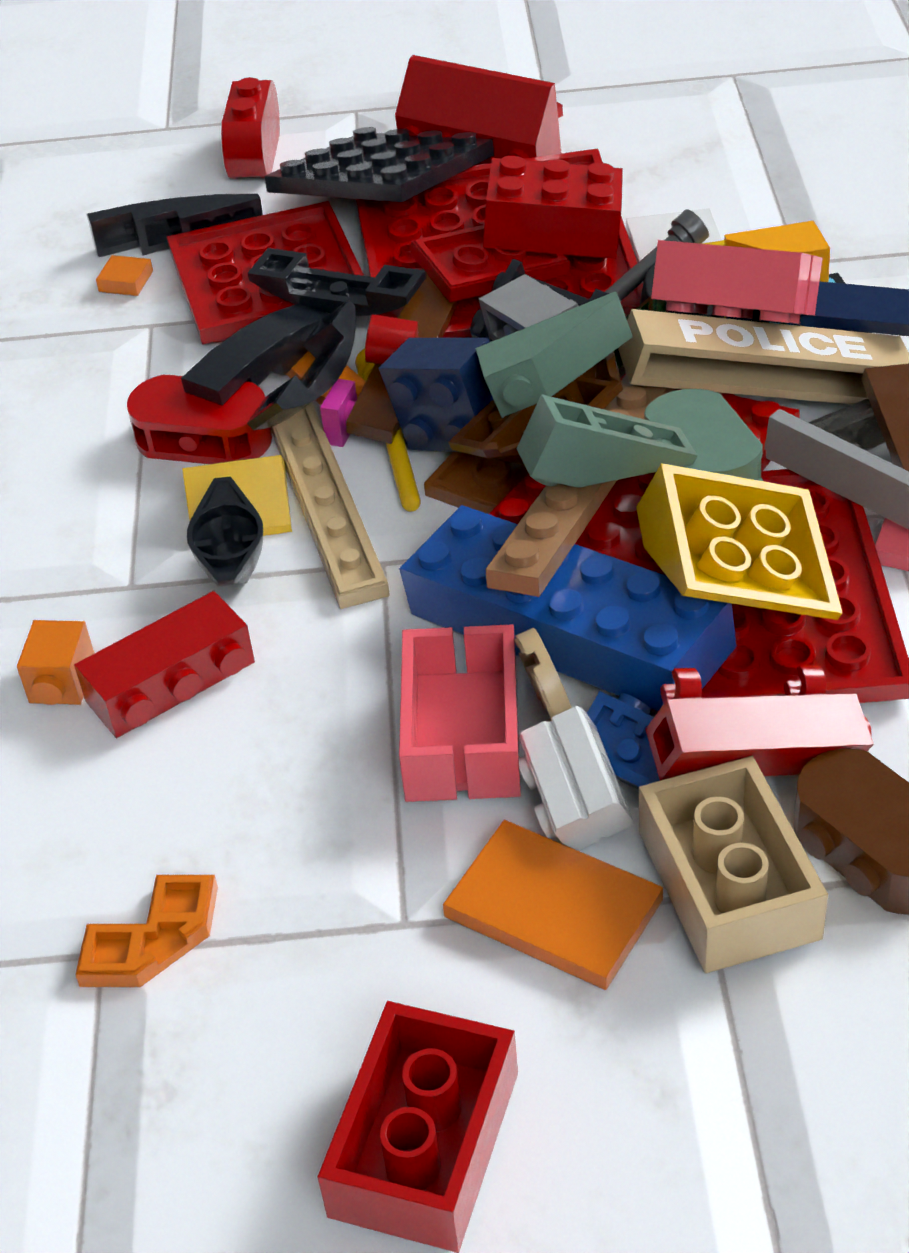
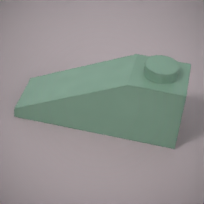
M615 291L477 347L476 351L483 376L502 418L537 404L541 394L552 397L630 340L633 335Z
M542 394L517 447V451L530 477L547 486H556L559 483L577 488L657 472L661 463L679 467L693 465L698 456L681 428Z

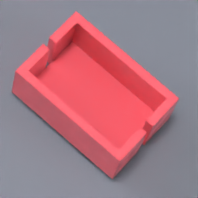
M658 240L651 299L666 300V310L707 314L708 305H713L712 315L753 319L755 309L760 310L759 320L799 324L801 314L815 316L822 257L801 252Z
M514 624L464 627L467 673H457L452 627L402 630L399 760L405 802L457 800V791L468 790L469 799L521 797Z

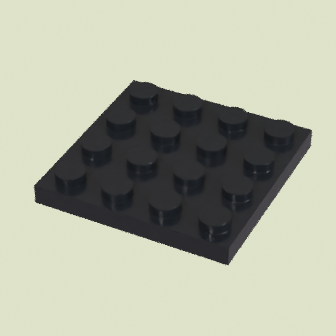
M374 127L359 128L353 130V136L349 138H338L329 141V147L306 151L305 158L301 160H289L280 163V169L264 176L266 191L269 193L404 202L494 156L493 139L476 138V133L462 132L454 134L452 137L443 138L442 131L438 130L421 132L418 136H409L408 129H394L385 133H377Z

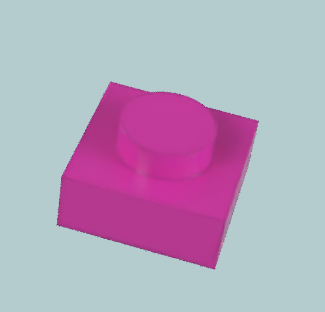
M337 379L320 406L323 431L332 446L344 447L350 436L346 431V421L357 401L355 381Z

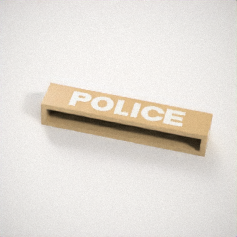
M631 309L627 321L633 337L618 348L629 382L632 385L676 389H705L720 393L871 406L861 380L865 368L909 363V352L900 336Z

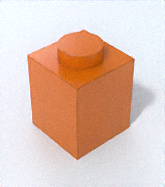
M33 620L17 664L29 703L81 705L84 696L74 664L94 654L85 621Z

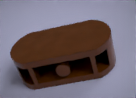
M842 748L817 755L803 767L797 781L793 823L797 838L811 856L816 859H823L846 878L848 884L858 894L868 896L887 912L909 915V782L865 750Z

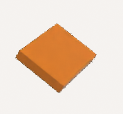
M503 820L445 900L443 910L444 917L601 989L607 990L663 901V887L512 822Z

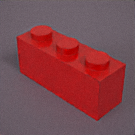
M212 591L75 663L74 667L85 702L117 739L176 705L191 699L196 694L225 678L238 673L245 667L255 663L248 625L215 591Z

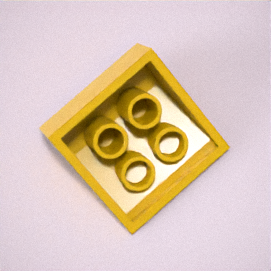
M661 463L636 509L644 548L682 596L827 619H839L843 612L809 489Z

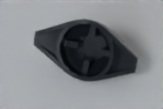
M231 476L213 479L187 528V543L194 558L206 575L217 586H227L237 582L238 584L248 583L257 565L263 545L262 519Z

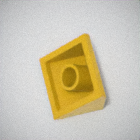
M281 455L182 468L189 521L213 479L231 476L259 513L263 522V536L292 532L286 467Z

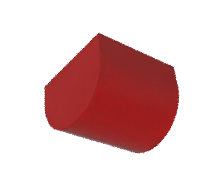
M372 314L366 336L365 362L382 365L408 338H418V322Z

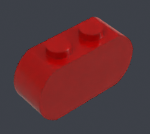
M248 77L239 81H232L221 125L223 159L229 179H239L240 177L264 178L265 175L272 173L280 136L278 97L273 80H258L257 78Z
M163 374L150 378L139 384L128 397L127 410L135 443L139 452L146 458L201 464L225 463L260 458L268 450L272 442L271 427L253 430L247 424L265 399L262 389L253 382H245L223 406L186 393L181 380L183 376Z

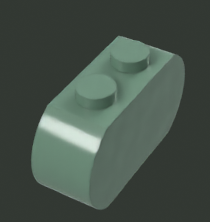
M705 389L676 390L657 397L645 409V420L678 427L683 431L698 455L693 465L683 467L763 481L761 478L763 444L720 393Z

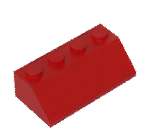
M412 55L409 58L395 112L397 129H408L409 136H418L421 132L438 130L442 131L443 138L452 137V135L462 132L476 133V138L493 139L494 156L476 165L489 164L492 162V158L501 159L505 156H519L525 159L561 154L555 83Z

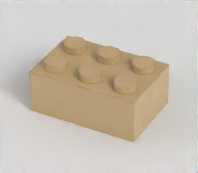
M753 756L639 787V834L705 974L823 940L828 893Z

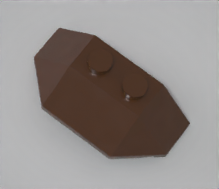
M614 351L552 397L604 409L623 390ZM493 399L448 443L451 449L489 459L524 464L517 451V447L537 404L501 418Z

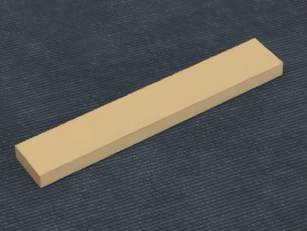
M310 403L286 421L272 426L271 432L279 453L285 461L286 471L339 608L344 609L389 597L387 579L327 436L323 431L314 405Z

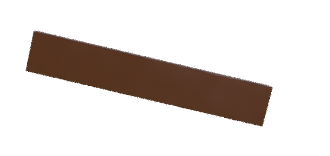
M425 271L426 279L408 304L403 307L398 318L417 321L418 338H442L460 300L449 302ZM375 364L346 421V431L349 434L392 444L400 425L379 371L381 365Z

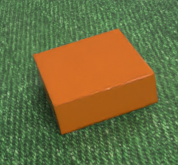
M111 255L96 278L98 291L138 296L153 273L151 259Z

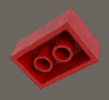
M505 156L501 159L492 158L486 197L483 248L494 249V247H498L501 250H525L526 252L616 259L622 212L623 168H614L607 163H593L589 166L575 165L560 159L538 162L526 161L519 156Z
M387 1001L317 1176L327 1218L459 1253L518 1076L515 1030Z

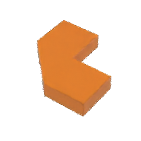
M156 875L146 924H87L75 973L79 987H141L207 939L211 932L218 890L215 875Z

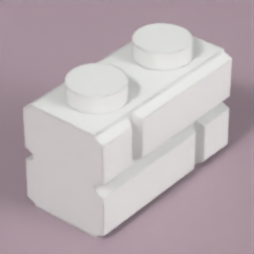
M572 707L553 716L552 721H543L520 733L519 739L525 755L519 758V769L530 790L538 788L543 803L535 806L534 809L540 826L549 839L557 836L564 845L579 851L599 842L603 836H612L632 826L633 818L597 728L582 707Z

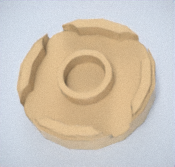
M531 628L515 635L514 642L521 651L519 656L534 692L543 707L547 708L550 716L548 722H550L553 716L572 707L539 634L535 628Z

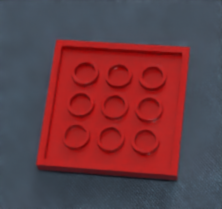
M329 200L167 236L169 251L202 345L212 342H223L241 328L267 314L295 305L274 296L249 281L248 271L267 248L306 253L309 267L313 269L364 276Z

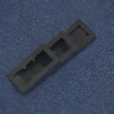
M213 194L129 204L88 213L87 218L98 257L138 247L142 256L169 249L167 236L263 215L261 199L258 194Z
M295 304L269 313L241 328L212 349L181 377L185 392L223 406L245 382H253L259 386L271 372L285 376L308 352L303 344L320 320L329 313Z

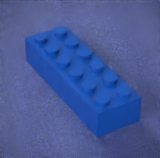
M463 505L399 568L412 615L445 628L452 627L453 631L463 635L464 627L514 624V636L535 628L557 672L618 696L621 693L629 694L656 711H659L663 706L660 687L663 684H675L672 676L674 668H696L700 675L703 689L737 647L731 603L682 596L666 575L574 544L540 597L487 588L486 568L518 524ZM515 643L516 656H519L521 651Z

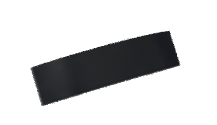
M267 248L247 273L249 281L274 296L293 304L304 305L329 314L349 299L355 305L356 316L383 314L407 305L426 279L425 270L384 265L375 278L313 269L309 267L306 253Z
M349 299L317 324L303 344L315 357V360L301 380L295 375L265 397L247 422L253 430L266 429L286 421L328 391L340 377L351 355L356 331L355 305Z

